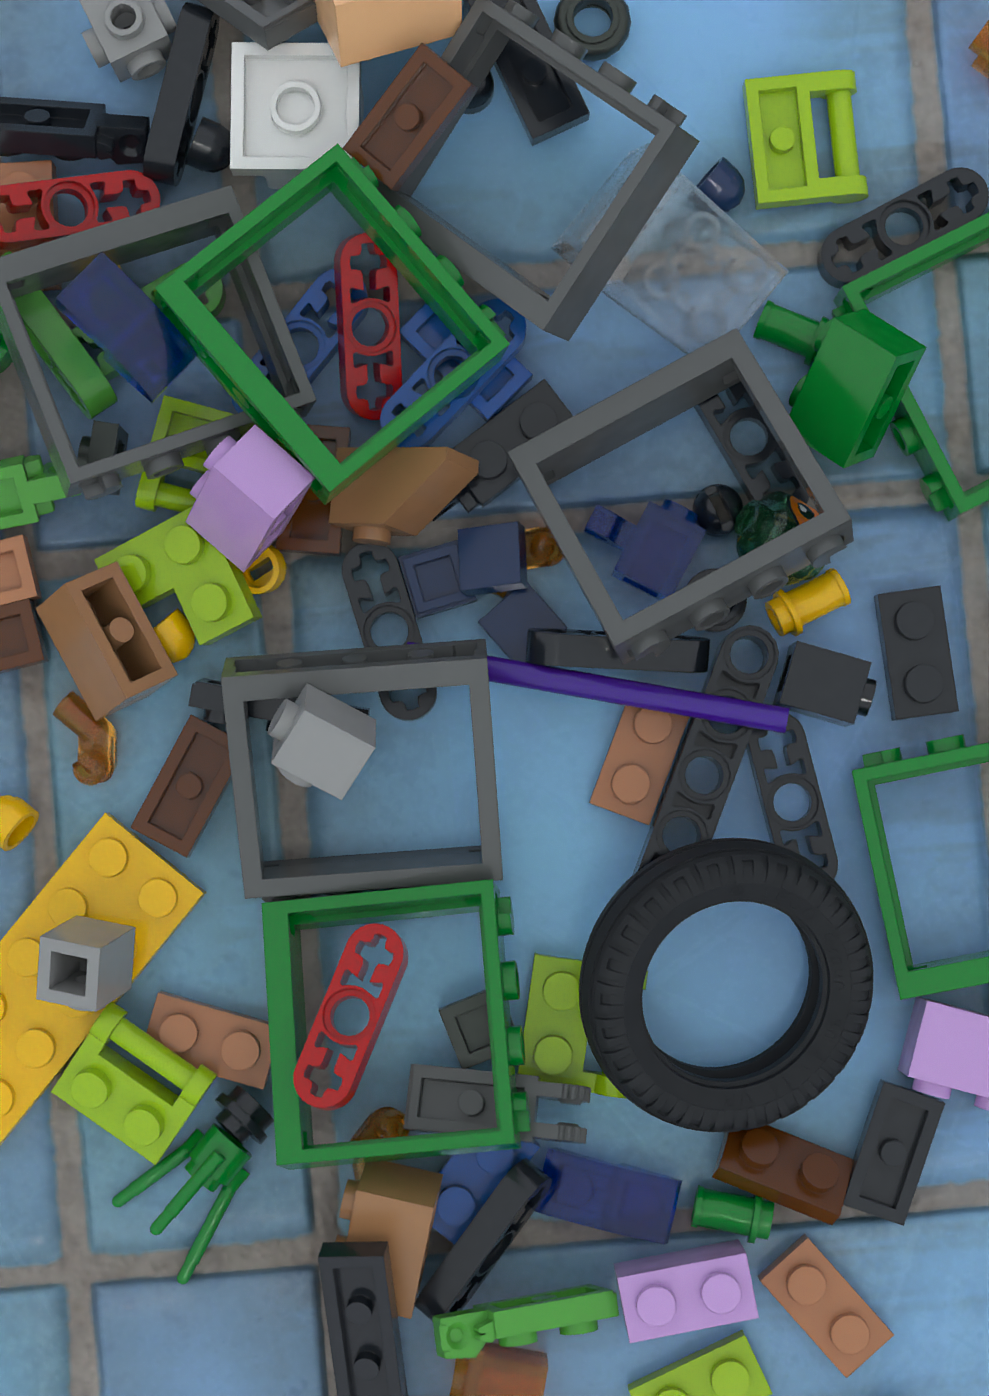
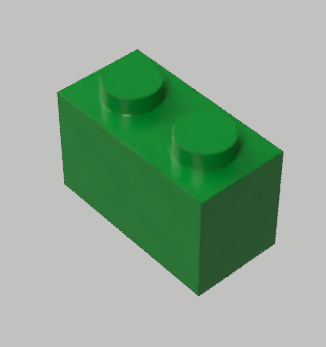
M866 309L830 319L820 330L815 340L814 350L817 352V355L808 374L798 381L789 398V405L792 407L789 415L806 444L843 469L874 457L927 347Z

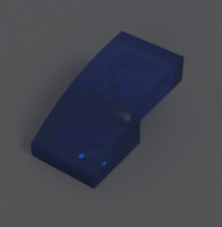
M103 252L55 299V306L104 350L103 359L151 403L168 388L198 355L162 311Z
M558 1147L548 1148L543 1172L552 1179V1184L541 1203L535 1209V1212L623 1236L660 1244L668 1243L682 1180L625 1163L613 1164Z

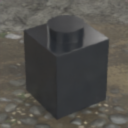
M796 641L789 645L773 705L790 708L789 711L844 727L853 725L857 715L867 716L873 701L876 680L867 678L872 662Z

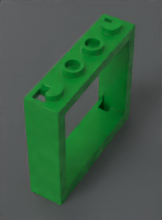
M338 143L154 288L155 309L252 422L315 477L309 488L324 505L329 503L501 361L510 345L504 337L506 335L505 332L494 321L496 313L487 305L482 304L479 307L463 290L464 280L454 264L444 255L439 254L437 257L433 255L421 241V230L412 215L400 205H396L393 208L378 191L379 182L369 165L363 168L354 157L350 158ZM330 192L471 355L340 463L198 299V296Z
M989 212L842 286L833 300L837 308L832 310V317L861 309L868 310L866 304L988 243ZM908 386L894 414L895 420L890 422L891 432L904 455L914 454L924 474V477L919 479V483L928 504L935 512L943 510L949 522L989 501V479L963 492Z
M964 734L925 742L927 755L902 759L900 747L862 755L864 767L852 770L900 1000L989 983V950L913 965L875 785L989 762V742L966 746Z
M493 879L261 903L277 1166L288 1170L521 1148L520 1132L531 1131V1114L527 1091L517 1092L515 1066L525 1065V1044L522 1026H511L509 1000L520 999L516 960L506 961L504 936L514 935V916L511 897H500V890ZM479 912L497 1128L314 1145L311 1105L299 1097L293 1082L294 1070L307 1040L300 930Z

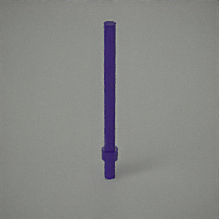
M409 641L407 642V644H420V643L409 642ZM487 655L489 682L784 734L786 732L790 710L787 707Z

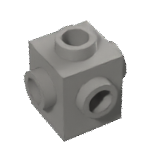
M79 0L92 25V28L81 34L98 68L110 63L121 83L131 77L133 80L149 78L166 66V60L169 58L172 46L168 35L175 32L177 25L165 0Z

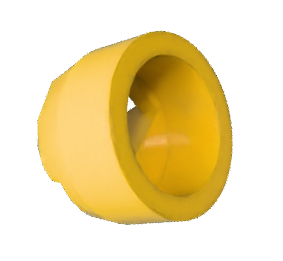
M270 545L245 572H242L251 593L266 594L276 590L285 580L287 564L283 554ZM271 560L273 569L254 581L250 572Z
M178 608L153 628L172 663L187 658L193 650L195 634L188 619Z
M11 795L0 796V848L4 851H10L18 846L32 831L39 817L38 811L19 797Z

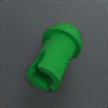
M768 300L757 323L753 338L765 340L805 357L804 364L810 366L812 360L814 361L817 352L814 350L815 340L820 330L829 321V318L823 316L819 322L778 306Z
M698 1185L693 1204L691 1227L697 1228L699 1226L747 1236V1243L754 1244L756 1238L768 1240L773 1220L774 1202L762 1199V1197L757 1195L748 1197L707 1189L704 1186Z

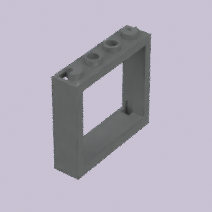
M476 0L441 58L477 87L399 191L391 190L378 178L379 187L377 189L393 208L396 205H400L412 215L421 230L422 235L420 239L427 247L438 255H444L457 269L543 331L569 341L700 141L680 128L687 115L656 94L652 96L646 105L631 95L632 90L637 84L636 81L606 61L603 62L598 72L582 62L588 52L586 48L558 29L554 30L549 39L535 31L534 28L540 18L519 3L509 0L504 9H502L490 0ZM510 38L655 135L551 296L412 197V194Z
M232 185L0 257V330L66 498L80 493H84L86 500L107 496L123 487L121 479L142 472L146 473L148 479L171 474L184 466L183 458L206 451L209 456L227 436H231L238 442L255 424L243 411L80 466L14 298L213 235L217 239L244 218ZM256 250L229 273L275 388L296 413L303 418L307 416L317 400L259 253Z
M737 328L508 451V455L520 480L622 665L634 659L637 661L654 652L656 657L670 647L671 639L693 627L696 631H702L715 626L729 615L730 607L751 596L754 599H763L776 593L787 584L789 575L810 564L814 568L830 564V556L847 548L846 545L854 541L850 515ZM741 381L820 514L623 620L548 485Z
M486 639L226 657L221 674V685L245 899L262 898L265 902L294 900L299 895L325 893L326 896L362 893L363 890L387 888L392 890L490 879L494 881L503 880ZM306 683L329 695L469 685L481 845L264 861L247 701L296 698L300 695Z

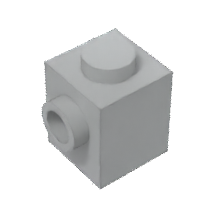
M306 683L295 703L288 699L281 703L269 725L267 734L274 738L271 764L277 766L281 774L294 784L302 787H311L313 785L342 800L376 748V719Z
M76 915L41 935L36 999L66 1005L79 1011L97 1012L129 991L132 987L136 927Z

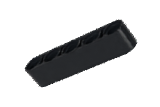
M751 625L739 627L728 634L721 641L715 652L701 693L763 703L779 656L777 643L772 635L761 627ZM742 639L751 640L761 649L763 661L756 673H742L732 664L730 652L735 641ZM691 717L632 876L656 858L670 852L663 842L662 835L667 822L673 818L684 817L692 822L697 833L696 842L713 838L753 728L738 726L733 733L724 734L713 729L709 720ZM698 757L707 758L718 769V783L708 794L696 793L686 783V768L693 759Z

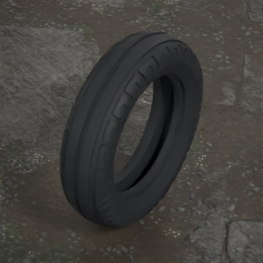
M718 838L685 845L656 858L631 876L612 896L598 917L586 944L579 979V1006L584 1032L597 1063L611 1083L628 1100L648 1114L682 1128L703 1132H736L762 1127L795 1113L807 1105L810 1100H814L841 1073L855 1052L868 1021L873 996V962L867 934L858 912L842 888L823 869L806 857L780 845L747 838ZM727 902H754L770 906L785 913L794 922L804 941L808 956L809 977L805 998L800 1011L783 1036L759 1055L737 1064L722 1067H702L687 1064L659 1049L651 1039L645 1024L642 993L648 966L654 953L666 936L691 915L705 908Z

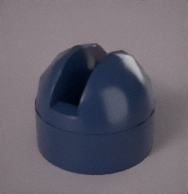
M722 157L700 180L690 196L703 208L713 213H725L738 206L745 194L744 179L738 169L726 158Z

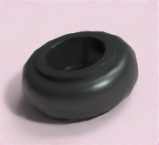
M560 0L553 20L555 29H558L588 50L583 60L588 61L607 59L618 52L627 40L631 27L629 7L624 0ZM594 7L601 9L611 20L610 28L600 36H586L579 32L574 25L576 14L584 8Z

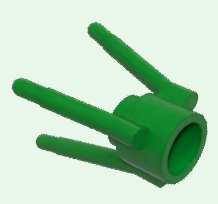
M215 1123L212 1124L205 1134L196 1128L183 1145L131 1182L129 1186L112 1199L114 1207H122L191 1157L192 1159L184 1167L191 1175V1178L150 1226V1232L153 1235H160L202 1186L214 1192L220 1184L223 1185L177 1275V1281L182 1285L187 1284L235 1192L250 1175L244 1168V1165L252 1157L251 1153L226 1130Z

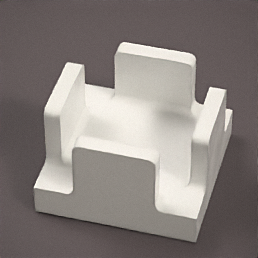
M232 42L230 170L233 176H263L266 178L269 188L280 189L337 143L343 148L363 122L364 96L361 85V62L340 67L329 43H280L270 50H266L256 42Z

